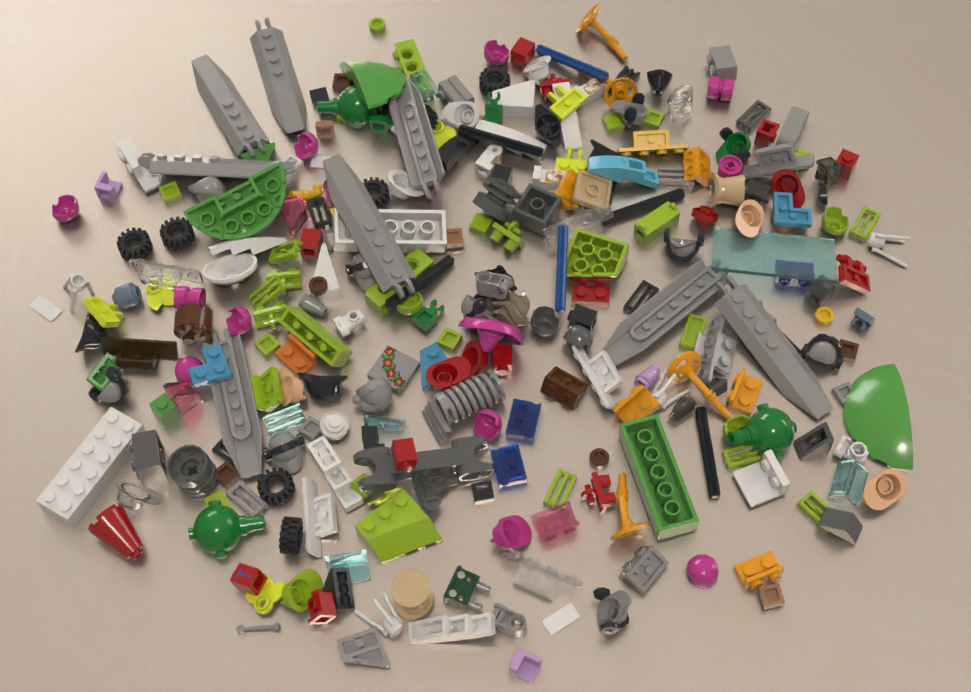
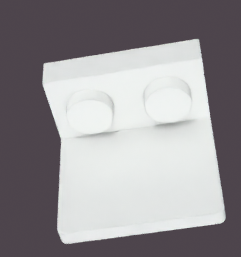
M772 450L764 452L761 461L733 472V477L750 507L787 494L790 482Z

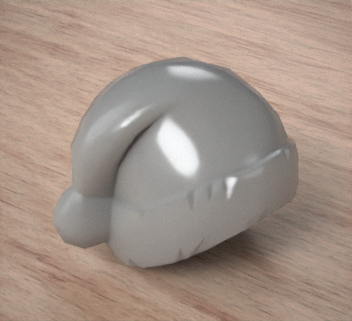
M212 176L205 177L188 187L189 192L196 194L199 202L214 195L218 197L226 192L224 184L217 177Z
M384 377L375 378L356 390V395L353 396L352 402L360 405L368 413L382 412L391 402V384Z

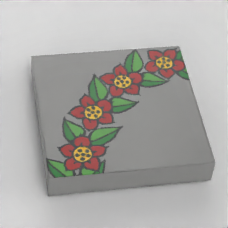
M387 345L367 373V377L371 380L384 377L391 384L392 391L401 394L419 368L420 362Z

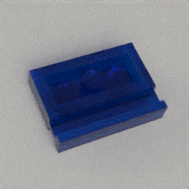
M513 399L506 437L522 440L529 439L534 442L541 403L534 404L530 401Z
M518 444L499 447L496 450L490 449L499 488L527 483V476Z

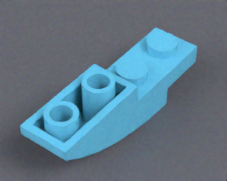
M610 155L589 157L587 160L589 173L621 183L623 178L654 189L659 185L658 172L646 168L645 161Z

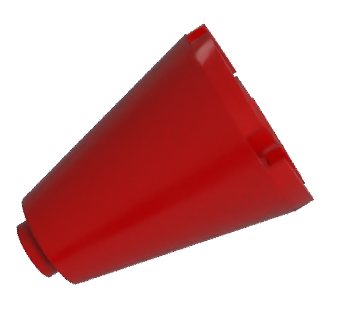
M118 503V507L113 504L106 508L96 517L98 521L94 525L92 522L88 527L90 533L125 559L136 560L143 554L142 549L144 546L121 503Z

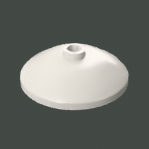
M250 253L226 254L207 263L202 270V275L206 281L213 284L235 285L245 280L255 271L258 261Z

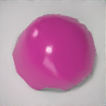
M490 40L484 44V58L490 64L502 65L509 59L510 51L505 44L499 45L497 40Z
M302 132L297 136L299 142L294 145V150L299 159L307 160L316 156L319 144L314 134Z
M68 194L60 196L56 205L52 204V216L61 222L73 220L78 215L80 209L76 197Z
M235 306L229 310V312H232V315L226 319L227 328L233 336L247 333L252 325L249 311L242 306Z
M193 356L181 358L176 363L174 370L176 380L181 381L185 385L192 384L188 368L200 366L203 363Z
M481 409L473 418L475 423L472 429L478 437H485L491 441L502 429L500 415L491 409Z
M701 554L692 557L688 561L686 567L687 575L694 586L708 588L717 582L719 569L714 558Z

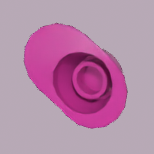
M511 515L499 520L498 524L493 528V538L490 542L496 543L502 550L516 549L530 543L532 532L525 519L518 515Z

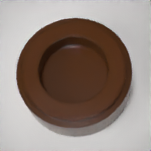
M321 276L312 278L309 281L310 292L316 296L325 294L328 290L327 280Z
M602 448L592 450L589 456L590 465L595 469L605 468L609 463L608 452Z

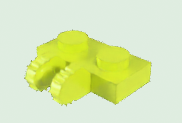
M560 85L556 86L555 90L561 96L560 99L552 92L547 94L548 99L553 103L549 107V111L555 114L561 122L587 101V97L575 86L568 92Z
M568 147L567 158L556 157L555 170L567 172V170L573 169L576 174L579 169L588 172L587 160H582V148L578 150V159H571L572 147Z
M86 297L83 301L89 313L95 317L103 328L118 327L124 318V314L117 311L118 307L115 304H106L101 297Z

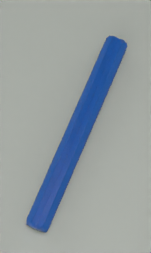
M539 44L535 49L536 53L541 56H551V60L603 82L609 78L607 71Z
M566 225L558 227L555 311L562 313L565 312L568 251V226Z

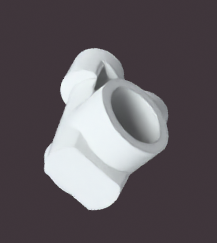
M359 309L350 311L345 316H338L332 319L334 326L343 338L351 334L350 331H359L363 326L362 323L366 321Z
M843 435L833 455L839 458L844 457L853 463L863 465L869 454L866 445L862 442L853 443L851 438Z

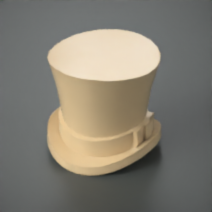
M712 172L711 208L721 203L740 207L745 197V175L723 178L719 177L716 172Z
M407 570L400 573L393 581L391 593L397 613L408 621H416L423 618L430 611L434 602V595L426 575L418 570Z

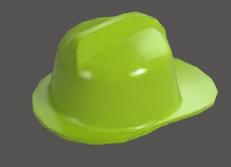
M305 569L298 573L282 588V601L280 603L297 612H303L308 609L307 600L311 598V593L323 589L320 575L312 569Z

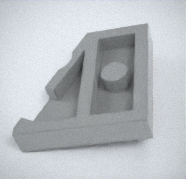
M377 626L336 640L343 662L385 668L390 667Z

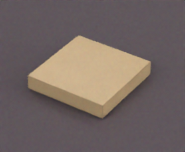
M579 169L572 202L605 214L608 210L613 181Z

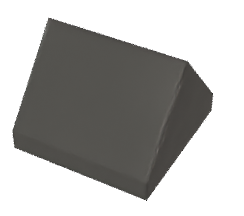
M715 377L706 386L709 390L712 389L716 393L715 396H720L727 391L728 381L725 378Z

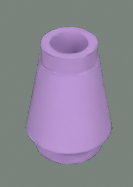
M651 365L638 374L634 381L635 387L644 385L650 390L660 374V369L656 365Z

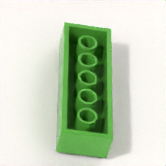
M658 414L621 423L618 435L657 540L697 530L698 516Z

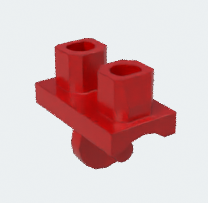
M552 73L551 79L539 82V95L543 96L545 102L550 101L547 94L549 92L553 93L552 84L570 82L571 87L570 78H556L555 73Z
M592 472L591 484L593 489H591L590 484L584 485L585 491L581 493V498L588 500L589 505L595 504L594 498H596L599 512L605 513L607 507L616 505L614 492L604 494L602 490L611 487L610 476H598V472Z

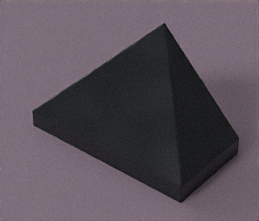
M331 568L324 583L323 592L333 593L336 610L355 609L349 568Z

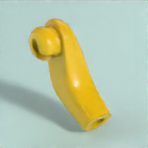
M314 184L313 191H290L289 199L310 200L320 197L324 194V191H322L323 186Z

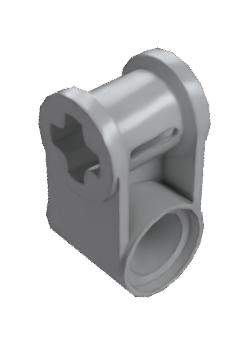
M480 271L475 276L477 293L481 296L505 299L508 295V289H511L514 284L513 279L505 274Z
M495 603L493 611L495 614V630L515 639L523 638L527 634L525 617L502 604ZM516 623L523 625L520 629L512 627Z

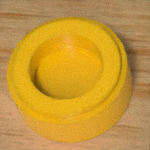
M828 307L818 308L814 315L815 322L820 326H829L834 319V312Z

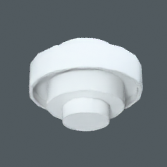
M331 411L322 416L320 432L326 439L339 440L348 432L349 422L342 413Z

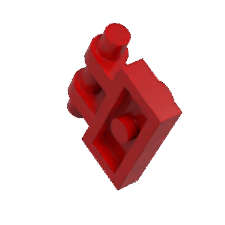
M838 254L836 260L841 264L838 266L839 283L863 294L871 292L869 275L864 273L867 267L861 261L852 260L848 255Z
M573 277V281H579L580 285L573 284L571 304L609 307L610 287L603 286V283L610 284L611 277ZM586 282L597 283V286L586 285Z

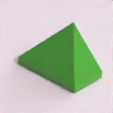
M273 141L264 143L265 151L262 153L257 146L253 147L255 152L253 157L250 156L247 150L243 151L240 156L246 160L269 161L275 143Z
M107 352L91 370L86 380L99 391H103L110 381L105 376V371L110 366L118 370L120 367L116 366L115 358Z

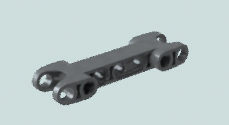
M477 436L461 437L451 441V448L416 452L418 458L416 467L407 472L395 471L389 447H374L359 451L353 455L354 464L367 466L374 473L358 482L359 490L363 492L390 491L397 487V480L454 473L458 474L460 481H472L488 477L495 472L494 465L479 461L474 455L488 448V440L485 437Z

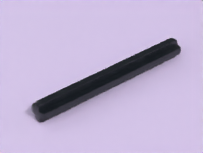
M460 124L458 128L459 134L537 157H542L544 152L542 147Z
M682 188L614 210L601 215V222L603 225H607L659 207L667 201L670 203L685 197V192Z
M447 255L416 277V279L412 280L415 292L452 266L454 258ZM404 286L402 289L405 297L400 299L394 293L385 300V305L389 309H393L412 294Z
M704 406L696 407L695 415L709 497L712 499L719 498L721 493L707 411Z

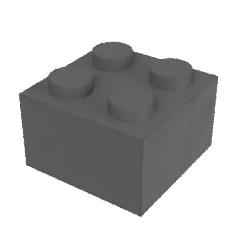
M529 183L512 210V219L519 222L520 226L545 236L562 210V197Z
M156 429L131 434L132 442H129L131 454H134V460H131L133 472H136L137 479L141 480L144 486L168 482L164 446Z

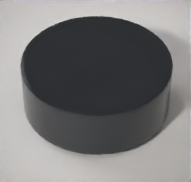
M826 187L818 189L820 206H825L828 203Z

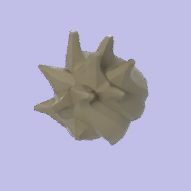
M508 289V297L499 299L501 301L492 302L497 310L491 312V315H498L504 323L521 330L519 326L530 324L525 319L528 316L530 300L527 298L525 290L519 296Z

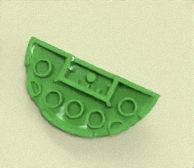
M349 60L340 63V68L349 81L353 80L358 88L360 98L368 109L388 103V98L390 97L397 98L403 92L402 87L406 86L403 73L390 65L369 60Z
M281 161L248 177V181L218 197L214 195L183 211L185 217L196 229L216 239L237 240L259 233L273 222L285 201L287 180Z
M886 364L872 368L853 382L852 388L845 397V399L848 398L843 406L846 429L852 440L855 439L856 442H862L866 445L869 452L868 457L872 460L878 459L892 469L912 471L913 443L911 421L901 376L895 364Z

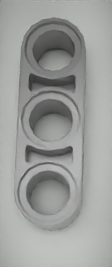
M792 106L778 136L776 145L791 142L793 149L795 148L808 119L809 111Z

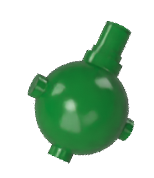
M355 84L344 89L338 98H333V100L317 101L318 114L330 113L334 114V116L340 115L347 124H351L354 128H362L363 125L369 123L370 115H377L378 110H382V105L368 109L360 98Z
M768 403L756 406L758 411L750 417L747 426L738 431L729 432L727 435L728 443L731 446L740 444L752 446L754 450L762 454L772 450L776 459L784 457L783 452L791 445L794 433L797 431V425L785 412L776 408H769Z
M220 500L208 502L209 507L199 513L193 527L188 528L189 539L195 540L201 549L215 554V559H223L228 557L227 552L237 546L242 536L248 535L252 531L266 529L264 515L254 517L239 516L233 509L221 505Z

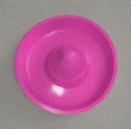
M465 317L458 324L459 327L473 329L478 332L479 343L483 352L493 350L500 340L518 346L523 345L521 332L514 326L504 322Z

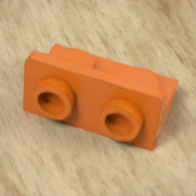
M290 333L288 335L289 341L275 352V356L298 378L302 379L298 376V372L308 374L318 366L317 354L310 348L307 349L301 340Z

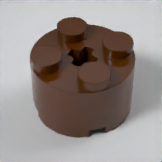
M196 303L182 304L177 307L173 330L176 337L182 339L184 344H193L194 341L211 340L213 330V311L211 308L203 305V308L197 307Z

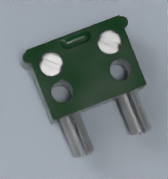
M459 565L445 591L443 602H448L463 610L471 607L481 611L483 605L471 600L476 588L489 593L491 586L480 582V576L462 569V566Z

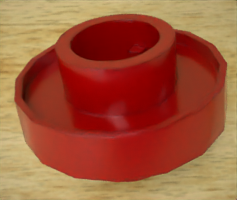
M700 205V208H693L691 216L697 221L696 224L702 227L716 223L719 216L714 212L713 208Z

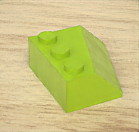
M576 228L567 251V277L616 278L623 270L629 255V244Z
M401 489L355 525L358 537L382 564L402 557L413 550L423 549L426 545L443 541L430 518L404 489Z

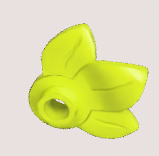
M441 121L434 125L436 127L435 130L432 129L438 149L457 135L454 128L446 127Z
M171 279L162 282L158 280L149 281L146 285L149 307L158 311L162 304L164 306H173L174 290L179 284Z
M397 484L395 489L383 491L385 495L367 503V505L375 504V506H379L402 488Z
M265 575L268 579L258 596L246 593L248 603L254 605L255 611L262 615L269 613L273 609L274 603L281 599L282 588L285 585L283 581L274 583L268 575Z

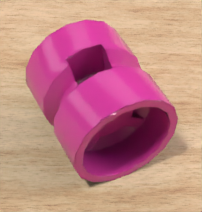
M710 76L707 98L716 100L720 97L722 101L731 102L734 79L724 78L721 80L720 77Z
M734 155L722 157L719 161L717 174L723 178L741 175L742 161Z
M178 285L174 292V308L177 310V307L187 303H196L197 307L203 308V305L206 304L205 289L195 287L190 290L188 286Z

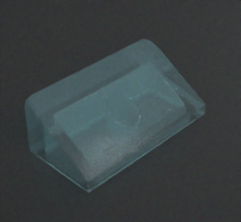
M365 415L363 417L364 426H377L378 430L404 432L405 419Z

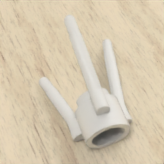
M872 232L868 244L869 247H873L871 252L878 253L904 268L907 267V264L879 248H884L885 241L904 243V240H910V237Z
M80 273L70 274L69 279L63 285L65 289L70 284L73 290L70 312L74 309L77 292L83 291L85 286H87L90 294L94 293L90 285V279H86Z
M668 368L664 370L651 392L662 405L660 408L663 410L690 391L686 389L668 401L666 400L667 395L664 391L676 377L674 373L664 386L659 389L666 377Z
M386 593L382 595L392 613L390 616L377 599H373V603L385 617L382 622L383 627L360 611L354 610V613L373 627L377 626L378 630L385 637L389 635L393 638L404 628L403 621L398 616Z

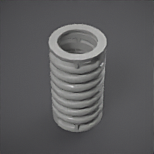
M490 368L485 373H479L477 376L471 377V379H466L464 383L460 382L457 386L454 385L450 389H445L444 393L438 392L434 394L433 399L448 425L451 426V422L457 423L459 417L464 420L466 415L470 417L473 415V412L478 413L480 411L479 408L486 409V405L491 407L493 403L498 404L499 401L506 400V395L497 374Z

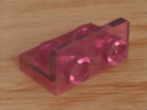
M569 501L530 515L538 539H545V541L556 538V534L562 531L564 534L576 530L575 526L580 525L579 521L575 519Z

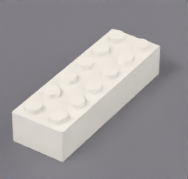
M334 209L332 218L333 251L360 252L337 210ZM378 209L402 252H414L419 248L424 253H444L447 246L445 210Z
M110 407L38 497L36 502L40 508L75 529L132 454L129 447V442H132L131 434L144 432L143 425Z

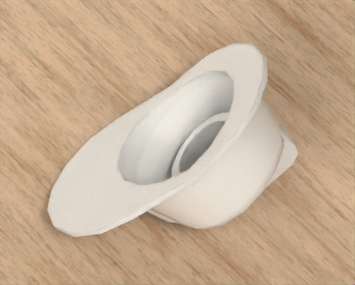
M542 56L534 59L527 64L522 73H525L528 80H535L536 84L539 85V82H543L550 74L549 62L551 56Z
M470 101L451 102L445 106L441 115L442 118L446 117L448 121L458 126L463 124L469 127H475L479 119L482 118L478 106Z
M397 169L389 171L388 187L391 194L403 200L408 199L410 196L419 197L424 195V189L411 187L406 172Z

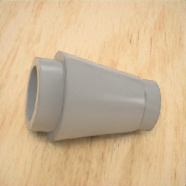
M307 293L302 296L298 305L302 310L321 317L328 310V307L312 294L308 295Z

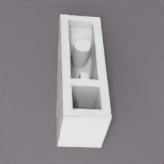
M326 243L321 246L314 277H324L328 283V290L325 294L321 296L314 295L322 303L342 298Z

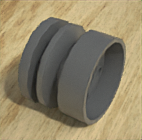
M488 175L487 180L493 185L484 183L483 186L488 190V193L479 191L473 203L491 216L505 222L511 213L506 204L516 205V202L510 197L520 199L521 194L503 179Z
M184 445L179 447L170 455L167 461L166 469L169 477L184 494L191 497L207 494L214 488L218 480L216 465L199 446Z

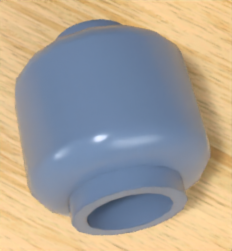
M132 282L116 286L114 294H112L114 304H117L122 309L138 305L142 298L140 288Z

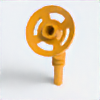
M594 5L581 20L577 27V32L580 33L589 26L591 28L594 27L606 40L605 42L610 49H613L622 61H626L628 56L619 46V42L602 27L596 18L600 5Z
M577 71V73H580V74H582V75H585V76H587V77H590V78H593V79H594V77H591V76H589V75H587V74H584V73H582V72ZM608 78L605 82L597 79L601 84L605 83L607 85L604 90V100L608 106H611L614 100H625L632 103L634 94L638 92L636 83L629 78H618L615 80ZM629 87H633V93L631 97L628 95ZM612 88V95L608 98V91Z
M687 351L677 356L668 367V379L674 373L679 379L676 380L674 378L672 381L674 384L684 383L690 379L702 392L703 398H706L707 402L709 401L710 405L712 404L726 420L731 418L733 415L719 401L718 395L715 396L716 393L712 389L709 390L696 375L701 366L700 355L695 351ZM686 360V362L679 366V369L676 368L682 361Z
M620 473L618 475L616 500L619 503L622 523H620L621 528L611 536V541L627 537L650 526L649 523H633L632 519L629 520L626 474Z

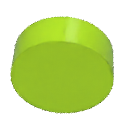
M376 17L369 21V30L372 33L380 34L385 31L386 25L382 18Z

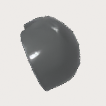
M540 306L533 311L531 327L540 336H551L558 331L559 318L556 317L553 308Z
M581 325L570 326L563 335V339L578 348L587 346L586 349L588 350L593 343L592 334Z

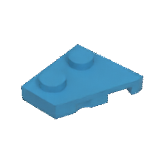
M437 342L420 350L421 385L423 391L432 387L426 380L425 374L427 369L431 365L447 359Z

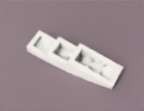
M570 82L552 84L553 93L560 99L561 96L556 93L555 87L560 85L568 92L571 90ZM575 110L565 120L560 121L561 137L565 152L568 151V147H572L573 151L583 148Z
M479 119L475 127L476 129L542 147L544 150L547 146L519 131ZM506 148L519 156L523 154V152ZM524 153L527 156L535 159L536 161H539L541 159V157Z
M254 236L225 241L208 248L212 255L228 249L232 255L248 249L252 255L285 243L287 240L282 236Z
M323 435L306 444L346 513L364 504L361 495L350 488L352 479L325 436Z
M492 612L473 616L468 613L453 617L442 615L409 622L410 644L450 642L495 635V614Z

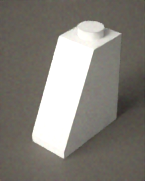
M535 80L525 81L492 92V99L497 98V92L501 94L498 104H503V117L533 118Z

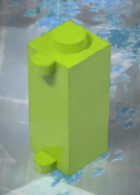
M667 201L634 224L633 234L645 246L662 235L665 228L671 229L679 223L680 212L675 203Z

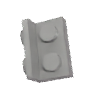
M653 545L639 547L634 553L635 557L623 565L621 568L622 572L619 574L621 579H627L640 593H644L669 563Z

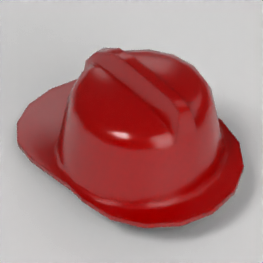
M791 169L778 170L773 175L771 181L773 191L792 193L793 208H801L805 202V191L798 175Z
M469 341L462 353V357L470 362L472 368L467 379H471V377L483 372L488 364V352H483L477 341Z
M455 356L431 365L427 369L425 376L434 389L444 392L445 389H450L451 386L467 379L472 368L466 358Z

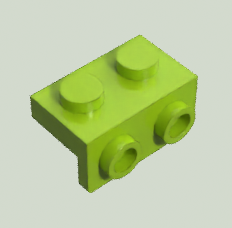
M270 367L261 376L252 374L249 376L257 410L272 412L284 402L278 368Z

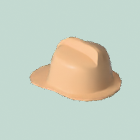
M750 199L740 205L734 216L737 229L742 235L750 238L758 234L765 218L762 206L757 201Z
M280 368L278 373L284 398L282 405L296 404L300 400L306 399L303 381L293 376L287 368Z
M896 469L881 471L865 485L863 490L865 503L874 510L887 508L904 495L907 488L906 478L901 471Z

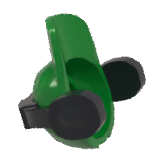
M725 127L720 131L719 135L725 142L716 152L718 162L727 155H734L742 162L751 156L749 152L751 142L745 133L740 131L733 133L729 127Z

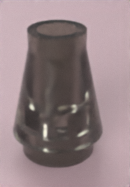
M687 394L679 396L671 413L668 415L673 422L678 423L679 420L695 409V400Z

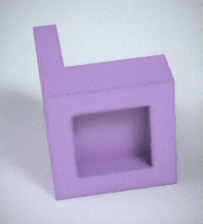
M102 171L94 189L98 198L115 202L123 185L121 182L109 180L107 173Z
M518 648L510 664L509 674L533 684L542 666V659Z

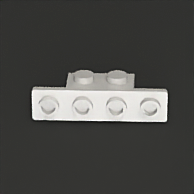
M130 136L114 144L118 150L117 154L122 162L125 161L128 172L130 174L133 173L145 193L161 186L156 175L149 174L150 167L138 164L137 159L142 154Z
M573 345L571 347L574 351L573 356L581 363L583 367L582 372L592 382V389L599 394L601 398L600 403L605 409L613 410L616 404L609 393L623 384L624 381L606 351L602 350L590 360L583 348Z
M308 477L302 478V493L305 515L304 529L306 531L305 547L309 554L318 558L322 556L321 538L338 532L335 495L330 492L318 497L317 483Z

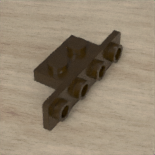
M117 337L101 338L103 354L105 355L108 352L110 355H117L115 363L118 367L154 369L159 358H178L176 341Z

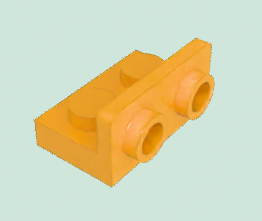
M699 146L683 153L684 180L690 182L695 179L704 187L710 186V156Z
M573 169L567 170L554 194L562 197V208L565 211L575 210L581 206L572 202L577 176Z
M742 368L740 374L736 373L732 383L735 385L734 390H729L726 400L729 401L728 409L750 416L763 381L745 375L746 369Z
M640 385L633 388L626 399L617 402L613 412L625 423L650 416L662 405L648 388Z
M771 550L736 564L733 569L744 590L749 588L754 590L762 586L766 581L774 582L780 579L785 568L783 564L779 565Z

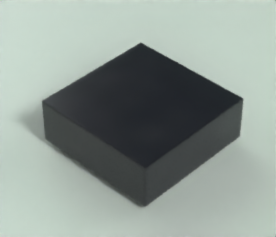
M326 87L309 90L313 107H317V101H329Z
M491 480L471 484L475 505L495 501Z

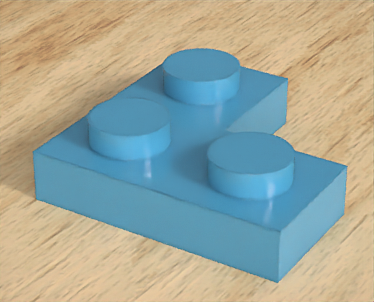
M774 192L773 194L774 226L811 228V209L793 208L792 193Z
M220 343L201 348L205 364L188 368L193 388L232 379V374Z

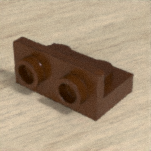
M555 366L544 377L541 392L573 409L576 406L577 400L587 391L589 384Z

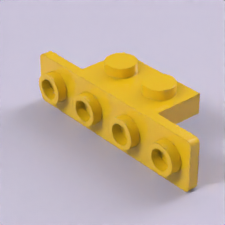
M669 129L636 131L632 133L633 147L618 148L616 152L625 157H631V154L648 156L649 153L666 155L667 152L683 154L688 150L689 144L670 145Z

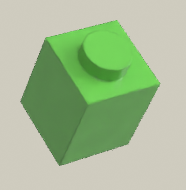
M163 393L149 403L154 416L164 427H167L181 416L177 406L166 393Z

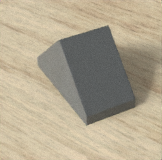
M827 422L820 424L794 440L801 459L830 452L834 442Z
M829 507L825 508L818 525L854 545L857 543L863 527L854 513Z

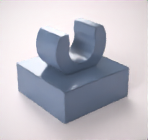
M857 307L853 313L857 317L852 320L851 324L855 325L857 321H862L860 330L864 331L867 323L872 325L875 318Z

